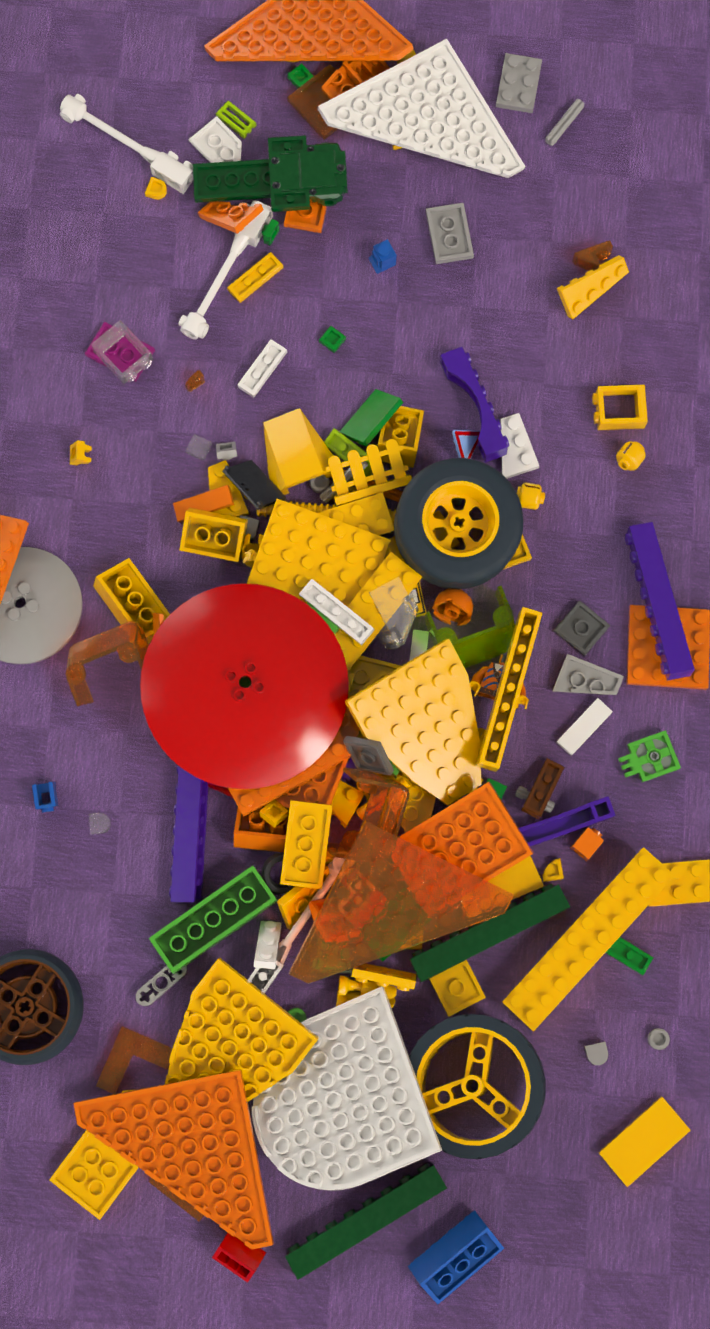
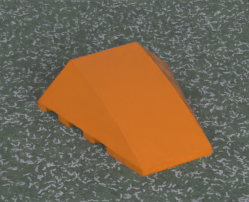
M344 61L342 66L323 84L321 90L331 100L390 69V67L384 61Z

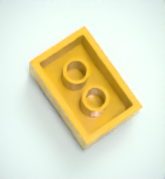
M189 508L185 513L179 550L239 562L242 558L241 551L244 537L246 536L248 519Z

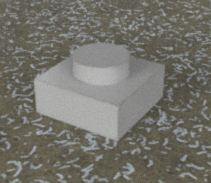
M236 442L216 444L217 459L230 460L233 457H237Z

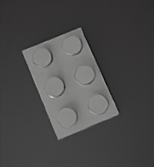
M505 53L496 102L497 108L533 113L542 59Z
M464 203L426 208L435 263L442 264L473 259L474 253Z

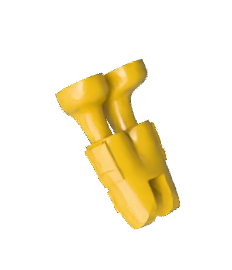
M340 975L336 1006L381 986L376 985L375 981L368 980V983H362ZM389 985L383 988L391 1008H393L397 988Z

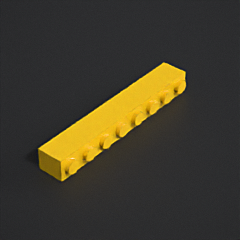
M522 607L518 613L476 763L478 767L494 772L500 768L542 612Z

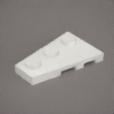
M517 413L502 418L500 420L502 430L500 431L503 436L506 435L510 445L507 455L501 457L502 475L508 479L538 469L539 463L520 414Z

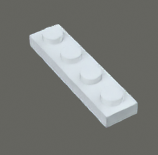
M313 579L299 593L300 597L314 606L361 646L374 632V628Z

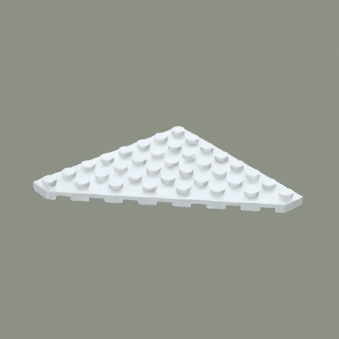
M447 39L318 106V111L327 126L505 178H510L525 169L524 163Z

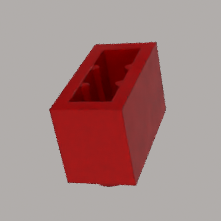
M227 1233L212 1258L248 1283L267 1252L261 1248L250 1249L240 1239Z

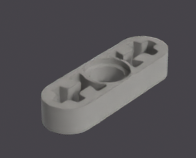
M168 966L164 967L137 991V1003L141 1006L153 1004L187 974L188 967L182 968L181 974L175 973L172 976L175 978L173 982L164 973L167 970L171 973ZM159 977H165L168 981L164 989H159L156 986V980ZM152 984L159 994L155 995L153 992L149 995V1002L146 1000L141 1001V993L143 991L148 993L151 990L148 986Z

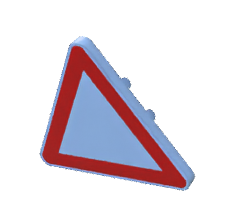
M452 431L453 442L455 443L459 458L471 459L478 445L480 431Z

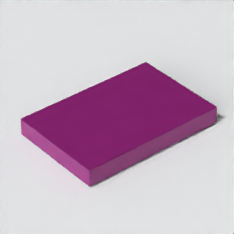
M104 322L86 350L85 356L136 382L153 355L155 348Z

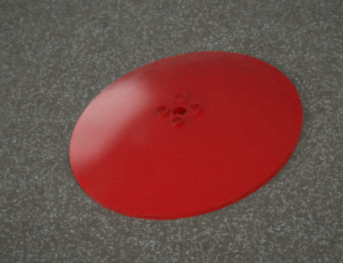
M230 584L204 591L192 597L166 618L148 646L141 671L140 689L144 715L155 740L168 757L180 768L200 780L220 787L257 789L273 786L297 776L316 762L328 749L337 735L346 712L347 705L345 701L348 699L349 681L345 657L335 634L324 619L308 604L285 591L258 584ZM248 677L251 680V685L248 688L241 687L239 685L241 678Z

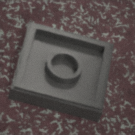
M579 600L554 629V632L585 657L611 625Z
M352 736L344 738L343 742L358 770L385 775L393 773L394 769L380 741Z

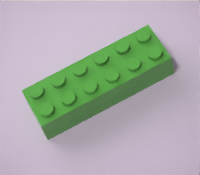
M251 866L152 935L149 940L170 971L175 974L275 904L277 899L255 867Z

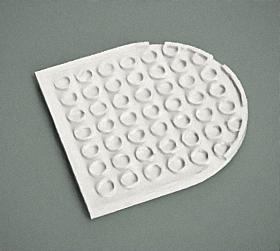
M382 986L301 1022L319 1039L293 1073L253 1098V1125L264 1153L270 1158L277 1169L288 1178L311 1188L330 1191L353 1188L442 1151L391 1005Z

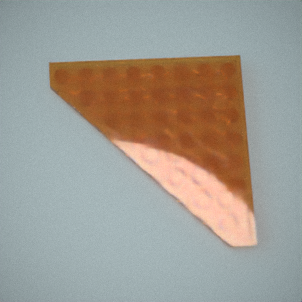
M365 820L289 971V975L309 984L505 914L514 894Z

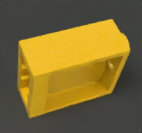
M645 385L598 386L596 392L593 393L592 403L596 405L594 424H597L598 430L645 428L648 422ZM634 395L636 418L605 419L603 396Z

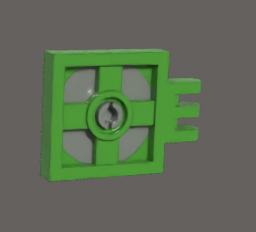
M666 730L627 744L630 754L618 758L619 763L628 761V764L621 766L622 770L631 769V771L624 774L625 778L638 774L642 783L681 769Z

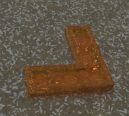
M122 1026L96 1087L116 1094L133 1055L169 1070V1060L173 1048Z

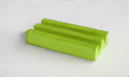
M227 101L216 112V116L244 139L248 133H251L252 128L257 126L254 120L230 101ZM227 108H229L231 111H233L236 115H238L241 119H243V120H244L245 122H247L249 125H248V126L245 125L242 121L239 120V118H237L235 115H233L232 113H230V112L227 110Z

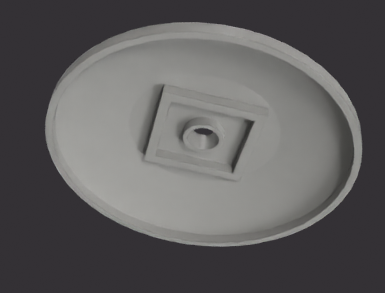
M21 547L0 604V661L31 664L45 660L59 652L71 640L79 626L83 607L79 583L71 569L52 553L32 547ZM20 598L25 599V606L17 608L15 605L16 601Z

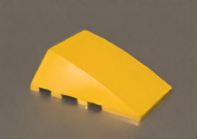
M300 408L263 422L269 479L284 495L290 493L288 488L323 474L326 479L332 477L331 471L326 472L325 467L329 466L328 459L333 454Z

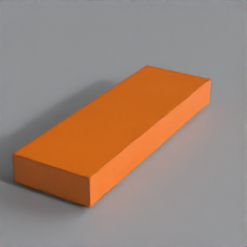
M229 485L173 503L177 522L179 523L184 522L185 513L189 508L214 512L234 505Z

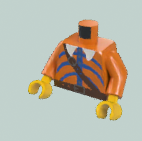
M501 654L498 664L491 662L489 666H483L473 675L470 688L475 692L474 696L478 695L492 700L495 699L507 655ZM523 683L516 708H518L519 704H522L525 707L524 709H527L529 700L526 697V689Z

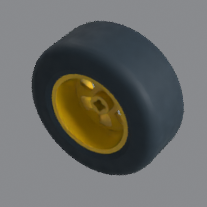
M469 458L445 459L422 469L405 487L394 519L395 540L406 564L419 573L425 581L448 589L472 588L494 578L514 556L522 538L523 511L515 489L498 470L486 463ZM453 498L465 499L464 509L455 510L451 500ZM438 506H442L447 511L448 515L445 520L434 518L433 514ZM474 507H478L482 512L483 519L473 521L469 516V512ZM456 521L458 523L462 522L461 528L460 526H454ZM443 527L448 535L443 541H438L433 530ZM472 528L483 531V535L478 542L473 541L469 536ZM454 538L463 539L465 544L464 550H453L451 548Z

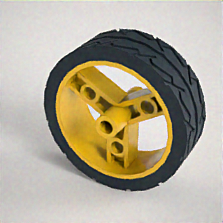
M465 1014L451 1017L430 1028L418 1040L411 1051L409 1059L443 1152L465 1159H484L498 1156L517 1146L531 1133L540 1118L546 1092V1079L542 1062L533 1045L525 1036L506 1022L486 1015ZM472 1033L465 1077L426 1092L427 1070L437 1051L448 1041L460 1035ZM494 1037L503 1041L513 1050L524 1070L526 1095L521 1110L487 1082ZM479 1047H482L486 1052L485 1057L481 1060L475 1057V1050ZM474 1062L483 1064L482 1076L471 1075ZM474 1080L477 1081L479 1086L476 1092L473 1091L471 1086ZM461 1085L463 1093L467 1096L456 1099L453 1088ZM487 1090L495 1096L490 1105L479 1098ZM443 1091H447L450 1095V1100L446 1104L440 1100V1094ZM473 1099L507 1129L492 1138L483 1140L468 1139L447 1130L433 1113ZM498 1101L503 1102L506 1107L502 1114H498L494 1109Z

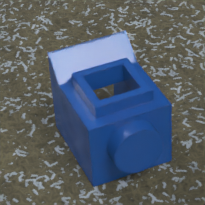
M387 239L373 246L372 255L368 259L376 273L379 274L396 265L397 255Z
M56 782L32 785L35 809H41L42 813L54 811V807L59 806ZM50 792L51 802L43 803L42 793Z

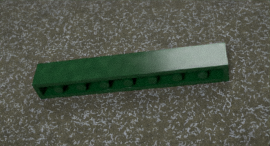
M551 883L541 888L543 893L537 896L533 892L523 897L524 902L519 905L516 902L504 907L505 912L498 914L496 911L486 916L487 921L481 924L479 921H476L467 926L469 930L463 933L458 930L450 934V939L442 942L440 939L430 944L431 949L425 952L422 948L412 953L413 958L409 961L420 983L569 908L570 905L559 884L553 886Z
M423 1164L417 1168L418 1173L413 1176L407 1174L398 1180L400 1184L394 1188L391 1185L380 1191L381 1195L376 1199L370 1197L361 1203L363 1207L356 1211L354 1208L348 1210L343 1214L344 1218L337 1222L334 1219L324 1226L326 1229L322 1232L314 1231L306 1236L307 1241L301 1245L296 1242L288 1247L285 1258L297 1280L447 1189L434 1164Z

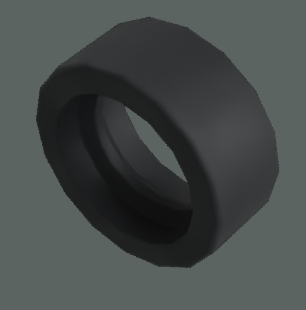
M284 852L271 855L262 867L264 882L268 888L279 894H287L295 887L291 885H278L270 877L272 866L277 862L283 861Z

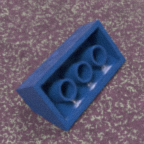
M474 1210L454 1228L450 1229L441 1239L433 1243L423 1254L415 1258L408 1265V1268L422 1288L438 1305L499 1254L504 1247Z

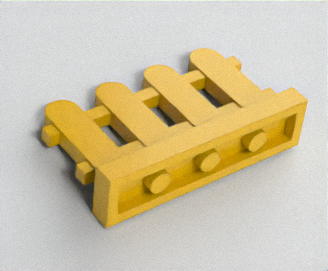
M388 439L385 443L386 450L379 451L376 445L371 444L366 448L367 455L362 457L359 456L356 450H350L347 454L348 461L340 462L339 457L335 455L330 456L328 459L329 466L325 468L326 472L331 471L334 486H331L332 492L336 491L337 493L336 496H333L335 504H343L408 485L412 477L411 475H406L405 472L409 468L408 465H403L400 451L403 450L402 445L398 446L396 440ZM388 455L392 468L384 471L381 456ZM369 460L373 475L365 477L361 462ZM346 466H350L353 480L346 482L342 469ZM393 474L394 479L387 481L386 476ZM368 481H375L374 485L368 486ZM355 485L356 490L349 492L348 487Z

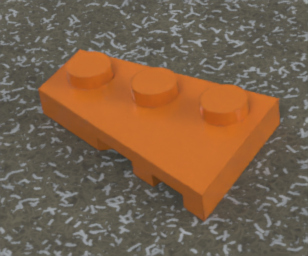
M214 201L205 205L198 214L201 219L238 234L263 211V207L261 204H255L254 206H248L247 203L231 205L230 202Z

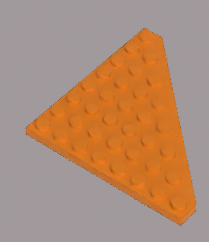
M267 0L205 44L204 48L215 61L400 60L413 50V45L364 0Z
M241 1069L74 1102L77 1125L92 1133L95 1138L106 1146L120 1153V1156L145 1171L144 1173L152 1179L166 1186L169 1191L180 1199L194 1206V1209L219 1224V1227L240 1239L247 1247L256 1249L274 1244Z

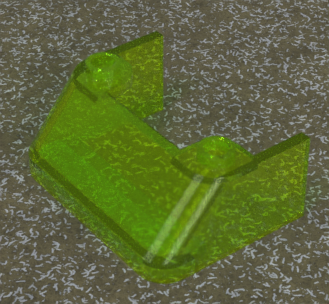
M502 585L497 587L495 593L500 606L493 613L495 626L458 639L456 633L451 628L444 627L437 630L430 611L427 612L425 623L434 646L445 639H450L464 668L508 653L515 621Z

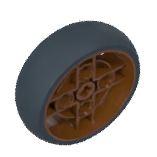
M22 949L0 957V975L8 969L22 964L39 965L34 975H21L8 982L0 978V1060L15 1065H34L55 1057L70 1044L82 1021L84 1001L79 981L65 962L45 951ZM57 978L63 984L67 995L68 1010L66 1018L57 1013L58 1000L52 988ZM38 982L43 986L40 994H36L33 990L34 985ZM8 990L13 992V999L10 1002H7L4 998L5 992ZM29 1002L30 1011H23L24 1007H22V1004ZM43 1012L49 1015V1020L46 1024L40 1022V1015ZM14 1019L18 1020L20 1024L17 1031H13L10 1027ZM45 1032L55 1037L46 1045L36 1049H14L19 1039L35 1038Z

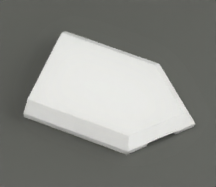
M217 116L188 139L210 163L241 161V140Z

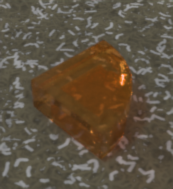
M200 369L187 380L185 387L188 392L205 383L204 375Z

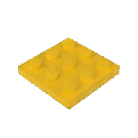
M86 1130L49 1181L100 1220L139 1167L119 1155L120 1153L106 1146Z

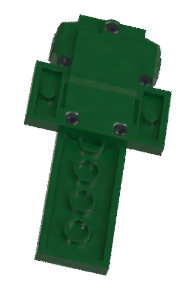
M306 135L268 138L269 159L193 164L195 203L271 198L272 212L310 210V200L323 206H334L342 201L345 193H348L345 151H341L338 143L325 142L307 145Z

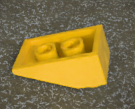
M400 406L380 431L377 446L379 451L386 450L385 443L388 439H394L397 441L398 446L402 445L403 450L400 451L403 465L413 468L424 410ZM388 455L381 456L382 462L390 463Z

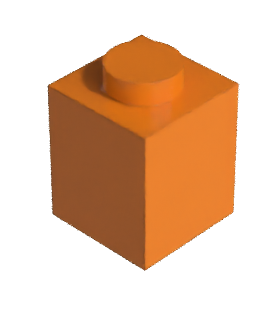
M588 827L570 848L587 861L604 840L601 838L602 834L598 830Z

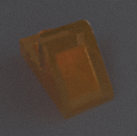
M609 240L575 252L572 262L574 265L585 270L594 271L599 268V260H605L610 256L613 245Z

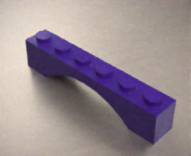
M459 347L441 354L440 364L447 379L464 389L478 409L481 431L477 446L486 463L507 455L510 445L506 435L503 436L500 431L502 430L501 423L493 415L494 409L491 402H487L485 398L487 396L484 386H480L478 382V373L470 365L471 358L469 353H465L463 347Z
M609 796L559 815L520 827L519 830L529 846L532 847L612 819L616 815Z

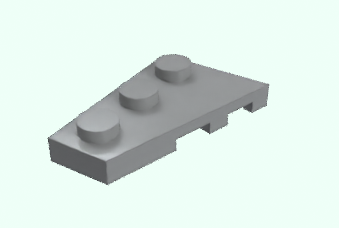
M567 654L552 692L617 695L624 676Z

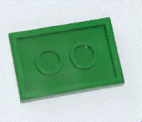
M375 389L340 432L348 439L367 446L399 409L403 401L399 397Z

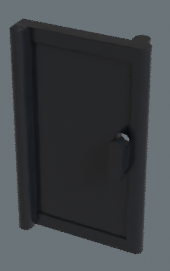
M252 460L232 467L227 465L222 471L257 510L275 504L276 499L282 501L286 499V496Z

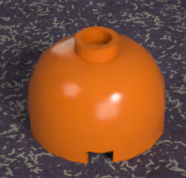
M445 589L437 595L432 606V609H434L433 614L446 624L451 625L450 621L458 623L457 626L466 625L472 617V599L462 589Z

